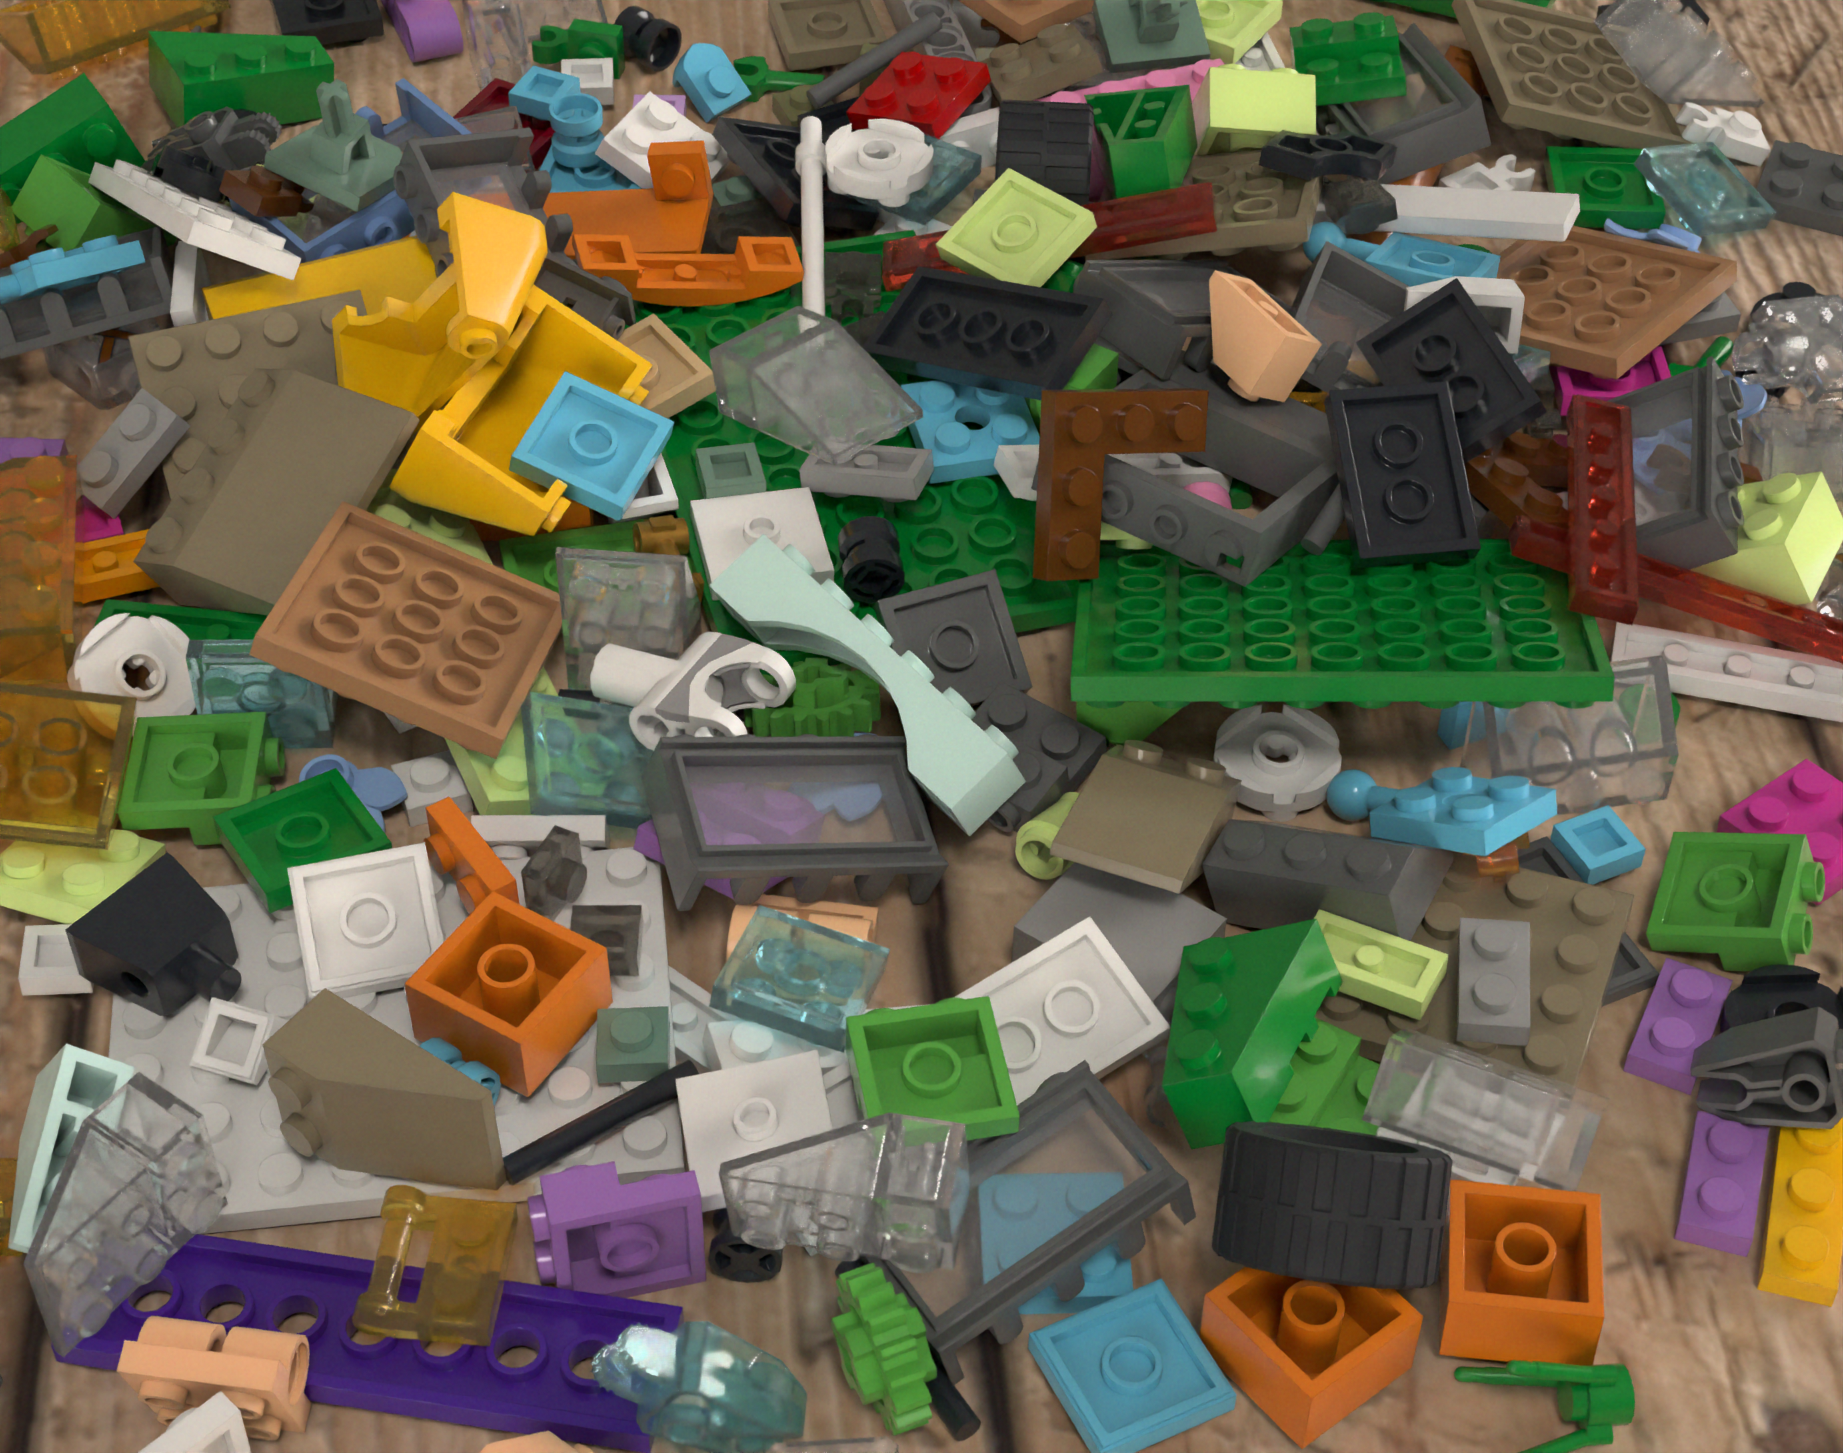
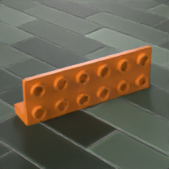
M704 140L650 143L647 158L654 188L549 193L543 206L547 218L551 215L569 214L572 219L573 232L564 250L565 255L571 260L576 259L572 246L573 234L629 235L634 253L701 254L714 197ZM507 195L470 196L471 198L513 210Z

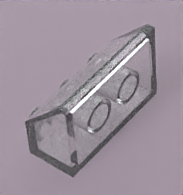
M1663 655L1610 662L1614 673L1613 702H1595L1594 705L1583 709L1565 708L1557 705L1555 702H1527L1526 705L1514 709L1493 707L1487 702H1472L1460 767L1471 770L1473 777L1494 779L1501 776H1521L1529 780V785L1556 789L1557 815L1585 813L1607 805L1610 807L1631 804L1641 805L1667 799L1679 754L1668 668Z
M1405 1027L1388 1039L1362 1120L1378 1126L1375 1136L1417 1144L1421 1141L1446 1150L1453 1160L1452 1166L1474 1174L1487 1176L1491 1166L1518 1176L1515 1186L1577 1191L1610 1098Z

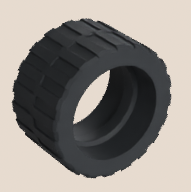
M1003 100L999 108L995 181L1010 168L1089 210L1093 106L1090 103ZM1083 243L1068 258L1069 260L1082 265L1085 264Z
M1274 1122L1233 1123L1226 1128L1212 1249L1218 1256L1224 1257L1225 1260L1256 1270L1305 1280L1379 1289L1427 1288L1438 1280L1453 1160L1447 1153L1438 1149L1371 1134Z

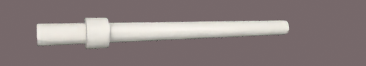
M808 116L800 123L801 143L795 150V168L801 176L802 266L804 269L802 280L803 348L809 353H820L826 346L823 175L826 173L825 145L822 143V123L820 119Z

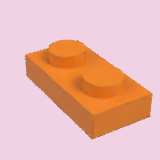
M447 797L426 807L430 836L424 839L427 856L434 869L440 875L449 873L455 880L460 899L469 914L492 891L520 904L516 879L453 800Z

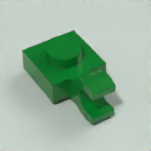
M573 19L568 30L550 25L541 26V41L533 40L531 43L533 61L540 64H554L560 62L561 59L613 58L614 79L619 80L625 70L622 25Z

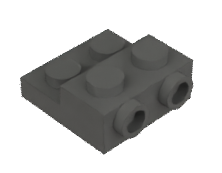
M1002 681L976 710L977 715L972 719L983 731L991 725L997 727L1019 751V754L1013 761L1026 782L987 819L996 828L1005 832L1014 830L1018 833L1025 823L1058 802L1063 794L1074 792L1098 763L1102 754L1107 752L1106 736Z

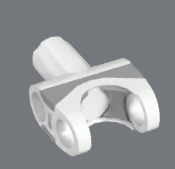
M705 632L690 645L678 660L609 643L601 648L595 657L590 675V684L595 697L634 707L629 714V725L632 733L639 742L654 751L660 737H674L683 734L695 737H716L713 733L714 728L724 733L726 737L748 734L744 724L732 712L746 708L765 709L766 707L783 705L796 689V678L788 662L779 653L770 648L718 632ZM759 668L770 673L777 681L779 687H775L765 680Z

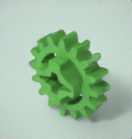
M818 657L806 658L805 662L798 661L793 663L791 668L796 678V689L783 705L766 707L765 709H744L745 727H753V735L757 737L769 735L771 737H796L803 734H813L818 737L854 736V730L870 732L872 730V721H879L881 719L880 690L877 682L859 669L851 671V666L848 664L840 663L837 666H829L828 659ZM762 674L764 679L770 684L779 687L772 675Z
M874 1262L839 1274L836 1286L840 1296L837 1297V1301L843 1314L831 1319V1329L842 1360L841 1367L851 1390L855 1389L863 1406L873 1402L876 1413H881L885 1428L887 1430L891 1429L893 1436L929 1423L928 1420L932 1419V1413L928 1403H931L932 1399L925 1383L937 1377V1369L930 1354L926 1338V1328L917 1307L912 1308L908 1304L904 1292L895 1295L891 1282L886 1283L882 1268L880 1266L875 1267Z

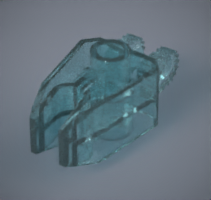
M709 1321L685 1322L672 1333L665 1332L656 1327L650 1329L648 1324L642 1326L640 1323H637L635 1326L631 1324L617 1336L619 1340L616 1343L606 1344L593 1355L594 1360L590 1362L592 1365L590 1372L594 1374L595 1378L593 1380L598 1381L599 1387L603 1386L607 1392L613 1390L615 1395L638 1404L636 1422L642 1433L711 1453H779L783 1449L784 1439H799L803 1436L808 1394L783 1361Z

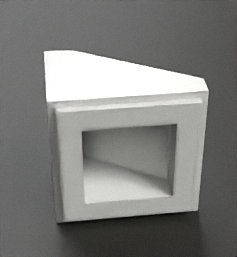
M212 997L189 1066L257 1085L268 1068L262 1044L289 1020Z

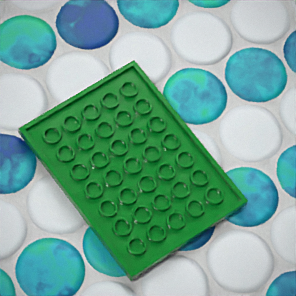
M1479 539L1481 549L1473 559L1355 568L1350 540H1330L1321 555L1309 553L1302 547L1301 541H1299L1244 587L1153 544L1152 548L1133 550L1116 547V541H1100L1098 579H1079L1071 666V701H1085L1091 707L1102 709L1119 707L1125 701H1152L1155 706L1168 709L1188 706L1191 701H1218L1220 705L1234 709L1249 708L1258 702H1285L1291 707L1301 709L1316 708L1322 706L1325 702H1352L1358 707L1368 709L1384 708L1392 702H1420L1423 706L1435 709L1451 708L1458 705L1459 702H1487L1493 707L1503 709L1519 708L1526 705L1527 702H1555L1561 707L1583 709L1594 705L1595 702H1613L1614 673L1571 544L1526 543L1523 539ZM1227 556L1226 562L1241 569L1245 556H1241L1237 560Z

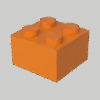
M494 891L477 906L404 983L415 1039L425 1042L431 1038H442L461 1051L463 1061L481 1062L500 1076L501 1084L528 1098L597 1021V1009H607L613 1003L606 947Z
M1450 1179L1440 1259L1439 1355L1505 1362L1520 1360L1582 1366L1593 1365L1605 1318L1601 1194Z
M1243 1267L1205 1294L1199 1337L1217 1365L1303 1449L1412 1367L1423 1315L1395 1289L1355 1287L1317 1282Z

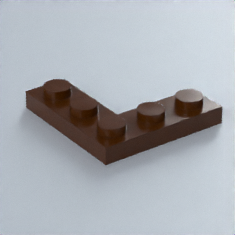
M1196 388L1042 390L1033 578L1045 581L1098 579L1105 454L1205 452L1209 390Z
M1515 432L1464 464L1469 491L1526 543L1573 544V540L1576 538L1582 523L1562 506L1563 500L1557 494L1540 486L1576 487L1579 441L1563 434H1554L1551 439L1533 438L1527 434Z

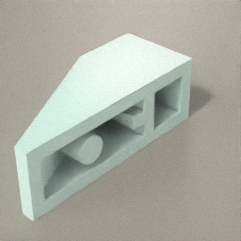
M65 1044L37 1075L19 1141L8 1248L79 1270L85 1265L134 1066Z

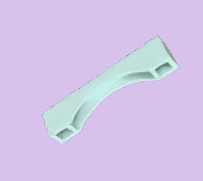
M762 534L709 587L729 614L764 647L771 650H798L829 656L859 669L884 687L893 698L900 713L907 740L909 772L927 798L968 836H971L1026 782L1013 761L1019 754L1017 748L994 725L989 726L985 731L972 721L977 715L976 712L953 688L949 687L943 693L938 691L930 683L935 676L914 653L907 650L900 657L889 646L894 640L876 619L867 614L860 621L849 610L854 607L853 602L832 580L828 578L820 585L813 579L811 575L815 572V569L794 546L788 544L781 550L767 536Z

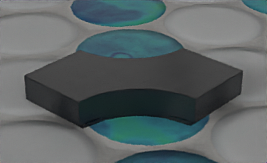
M1282 130L1262 147L1258 165L1309 181L1319 176L1331 174L1360 176L1378 181L1393 165L1397 147L1394 144L1347 130L1334 135L1321 136Z

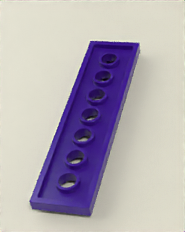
M103 1220L55 1333L51 1347L56 1362L117 1371L124 1340L137 1342L140 1331L150 1316L221 1324L224 1326L227 1336L234 1326L282 1332L278 1329L282 1320L287 1319L294 1313L307 1312L315 1315L317 1320L309 1329L297 1334L305 1335L309 1343V1368L304 1394L310 1401L527 1435L549 1430L565 1441L651 1453L684 1326L683 1307ZM162 1290L172 1294L169 1301L159 1309L139 1311L133 1308L137 1299L146 1296L151 1291ZM234 1301L244 1305L242 1312L230 1321L217 1323L205 1318L210 1309L217 1307L222 1302ZM379 1323L391 1329L382 1341L372 1345H361L351 1340L353 1333L366 1324ZM451 1334L464 1340L459 1350L447 1356H433L424 1350L428 1342L440 1335ZM513 1346H528L538 1352L537 1357L530 1364L519 1368L507 1367L498 1361L499 1356ZM588 1357H601L613 1365L608 1373L596 1379H583L572 1372L573 1367L578 1362Z

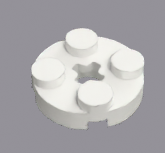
M870 119L868 120V129H860L852 132V123L843 126L828 138L825 145V168L828 187L837 194H851L866 199H877L879 203L887 207L905 205L910 200V193L921 189L932 177L934 160L932 144L928 147L924 143L925 134L917 127L897 120Z
M131 613L113 615L101 621L79 644L75 651L73 665L67 675L68 686L74 693L79 707L88 719L103 731L114 735L118 740L127 744H132L137 717L190 715L200 699L201 689L198 691L200 684L198 671L201 669V663L195 646L176 625L166 619L153 615L146 619L139 616L128 617ZM126 663L133 669L141 665L145 666L150 672V675L145 680L150 690L143 691L139 687L132 688L124 680L126 673L122 669L123 664Z
M1283 704L1282 713H1261L1262 705L1243 708L1229 716L1217 731L1213 762L1221 764L1226 768L1225 776L1242 780L1237 801L1250 808L1261 810L1267 819L1277 822L1290 821L1298 815L1299 811L1310 809L1325 801L1330 782L1340 773L1342 760L1338 750L1340 741L1333 727L1317 714L1307 709L1295 708ZM1284 754L1289 756V760L1283 763L1273 762L1266 759L1265 755L1277 758Z

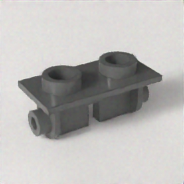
M547 253L534 282L535 286L565 306L568 303L574 305L571 309L572 311L616 340L621 336L625 324L628 326L636 324L632 294L619 281L607 276L599 278L580 269L573 260L561 253Z

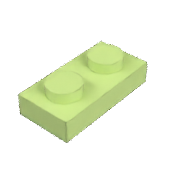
M1319 909L1314 919L1317 918L1343 983L1338 991L1421 1020L1446 974L1448 954Z

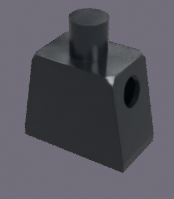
M168 852L65 929L79 975L159 1016L173 1014L196 994L209 1003L212 997L229 1001L236 994L241 984V973L232 967L238 958V952L226 913Z

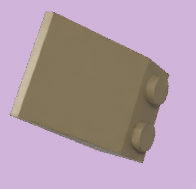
M1126 740L1124 746L1118 744L1102 754L1054 838L1049 855L1180 894L1204 872L1202 863L1228 820L1233 817L1242 780L1225 776L1226 768L1216 762L1200 758H1188L1187 764L1163 758V749L1159 746L1138 740Z
M324 988L262 1044L271 1076L268 1080L269 1087L276 1096L282 1119L280 1124L281 1133L286 1141L299 1153L305 1156L316 1154L340 1170L496 1191L507 1181L491 1091L328 989Z

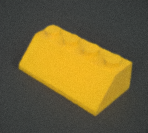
M416 235L299 264L294 281L271 272H264L203 287L201 290L209 320L356 290L361 291L367 315H372L382 311L381 302L386 297L413 304L437 277L435 264L425 243H421Z

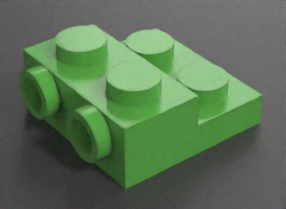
M267 712L137 717L117 812L123 830L189 828L194 845L222 844L217 837L213 816L276 792L275 786L270 785L271 777L284 775L286 765L284 742L281 737L273 738Z
M1673 832L1646 932L1652 951L1718 953L1723 969L1728 971H1753L1760 967L1778 964L1794 965L1796 954L1808 955L1812 948L1813 924L1811 916L1806 914L1808 902H1821L1825 890L1823 864L1821 862H1814L1806 834Z
M989 996L971 999L947 998L935 1004L896 1010L878 1008L862 1015L846 1017V1054L858 1109L863 1110L872 1155L1018 1133L1020 1115Z
M1315 1017L1319 1028L1311 1042H1300L1290 1061L1294 1075L1268 1122L1339 1129L1388 1138L1421 1082L1360 1056L1359 1051L1362 1037Z

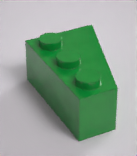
M148 31L149 85L177 128L185 125L192 118L203 112L211 111L213 113L225 107L233 110L246 109L256 113L259 112L260 114L263 112L266 114L271 113V116H276V120L280 121V125L322 118L316 90L322 82L331 84L334 81L335 63L316 36Z
M84 73L0 127V229L23 222L10 209L40 155L90 175L95 162L111 168L114 167L116 159L140 167L145 162V159L110 106Z
M1180 85L1084 95L1085 103H1090L1093 106V156L1118 209L1135 207L1137 212L1151 213L1166 208L1168 204H1173L1198 147L1190 86Z
M1317 918L1225 938L1211 937L1197 944L1183 946L1162 1088L1191 1150L1224 1144L1226 1128L1233 1123L1268 1122L1294 1075L1290 1064L1300 1042L1312 1041L1319 1028L1315 1014L1325 996L1335 997L1343 983Z

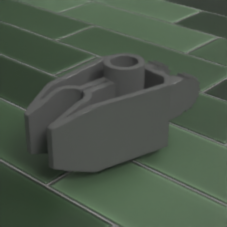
M229 107L222 108L213 113L211 111L203 112L192 118L185 125L169 131L147 155L149 159L140 168L147 170L148 174H150L156 154H161L164 145L212 160L213 162L209 170L212 172L215 165L228 170L250 171L257 161L261 163L262 160H265V154L271 150L270 146L273 142L276 143L282 133L280 130L282 126L279 124L280 121L276 120V116H271V113L266 114L263 112L260 114L258 112L256 116L252 114L238 119L233 109Z
M1820 1007L1732 1027L1704 1042L1694 1050L1690 1068L1691 1076L1710 1078L1700 1082L1697 1097L1698 1108L1708 1113L1741 1124L1832 1129L1843 1118V1029H1839L1837 1017Z

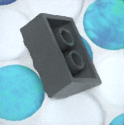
M1229 819L1202 863V867L1216 913L1227 918L1226 923L1268 929L1314 919L1320 909L1411 941L1454 859L1452 851L1275 822Z

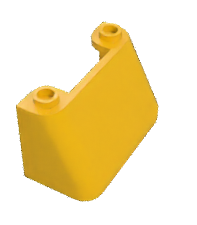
M452 192L437 208L439 229L448 232L450 253L453 254L454 262L413 304L386 297L381 302V312L357 316L356 307L345 305L332 319L338 386L413 412L420 420L412 435L415 434L434 410L438 411L507 343L548 253L545 226L540 220L527 214Z
M533 284L505 346L455 393L443 410L433 411L416 435L389 489L411 503L534 537L541 527L552 533L572 503L563 497V493L568 485L557 478L550 489L510 471L511 455L565 371L641 406L649 391L640 386L653 364Z

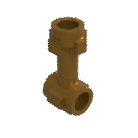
M673 515L652 517L645 519L644 522L634 523L633 544L637 558H648L649 561H657L662 573V577L655 578V591L658 599L665 598L668 608L677 613L688 612L696 608L702 601L704 580L701 573H690L687 563H684L681 557L682 554L689 552V531L685 519H674Z

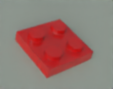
M901 52L846 111L850 124L852 123V129H868V120L891 119L913 125L925 134L924 140L937 142L991 82L987 63L962 60L958 57L945 58L923 55L918 52Z

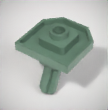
M1094 0L1092 10L1109 73L1190 65L1200 60H1209L1211 53L1196 0Z
M338 79L334 80L331 84L322 82L316 90L323 119L321 123L265 154L264 168L359 212L395 190L394 169L400 163L402 152L399 147L371 135L369 121L353 113L347 85Z

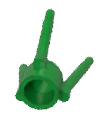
M1511 1360L1507 1363L1506 1368L1461 1366L1454 1371V1377L1460 1382L1557 1388L1558 1406L1563 1419L1567 1422L1576 1421L1581 1429L1518 1453H1570L1586 1446L1613 1444L1612 1426L1629 1425L1634 1417L1635 1394L1628 1369L1621 1363L1582 1366L1541 1361Z

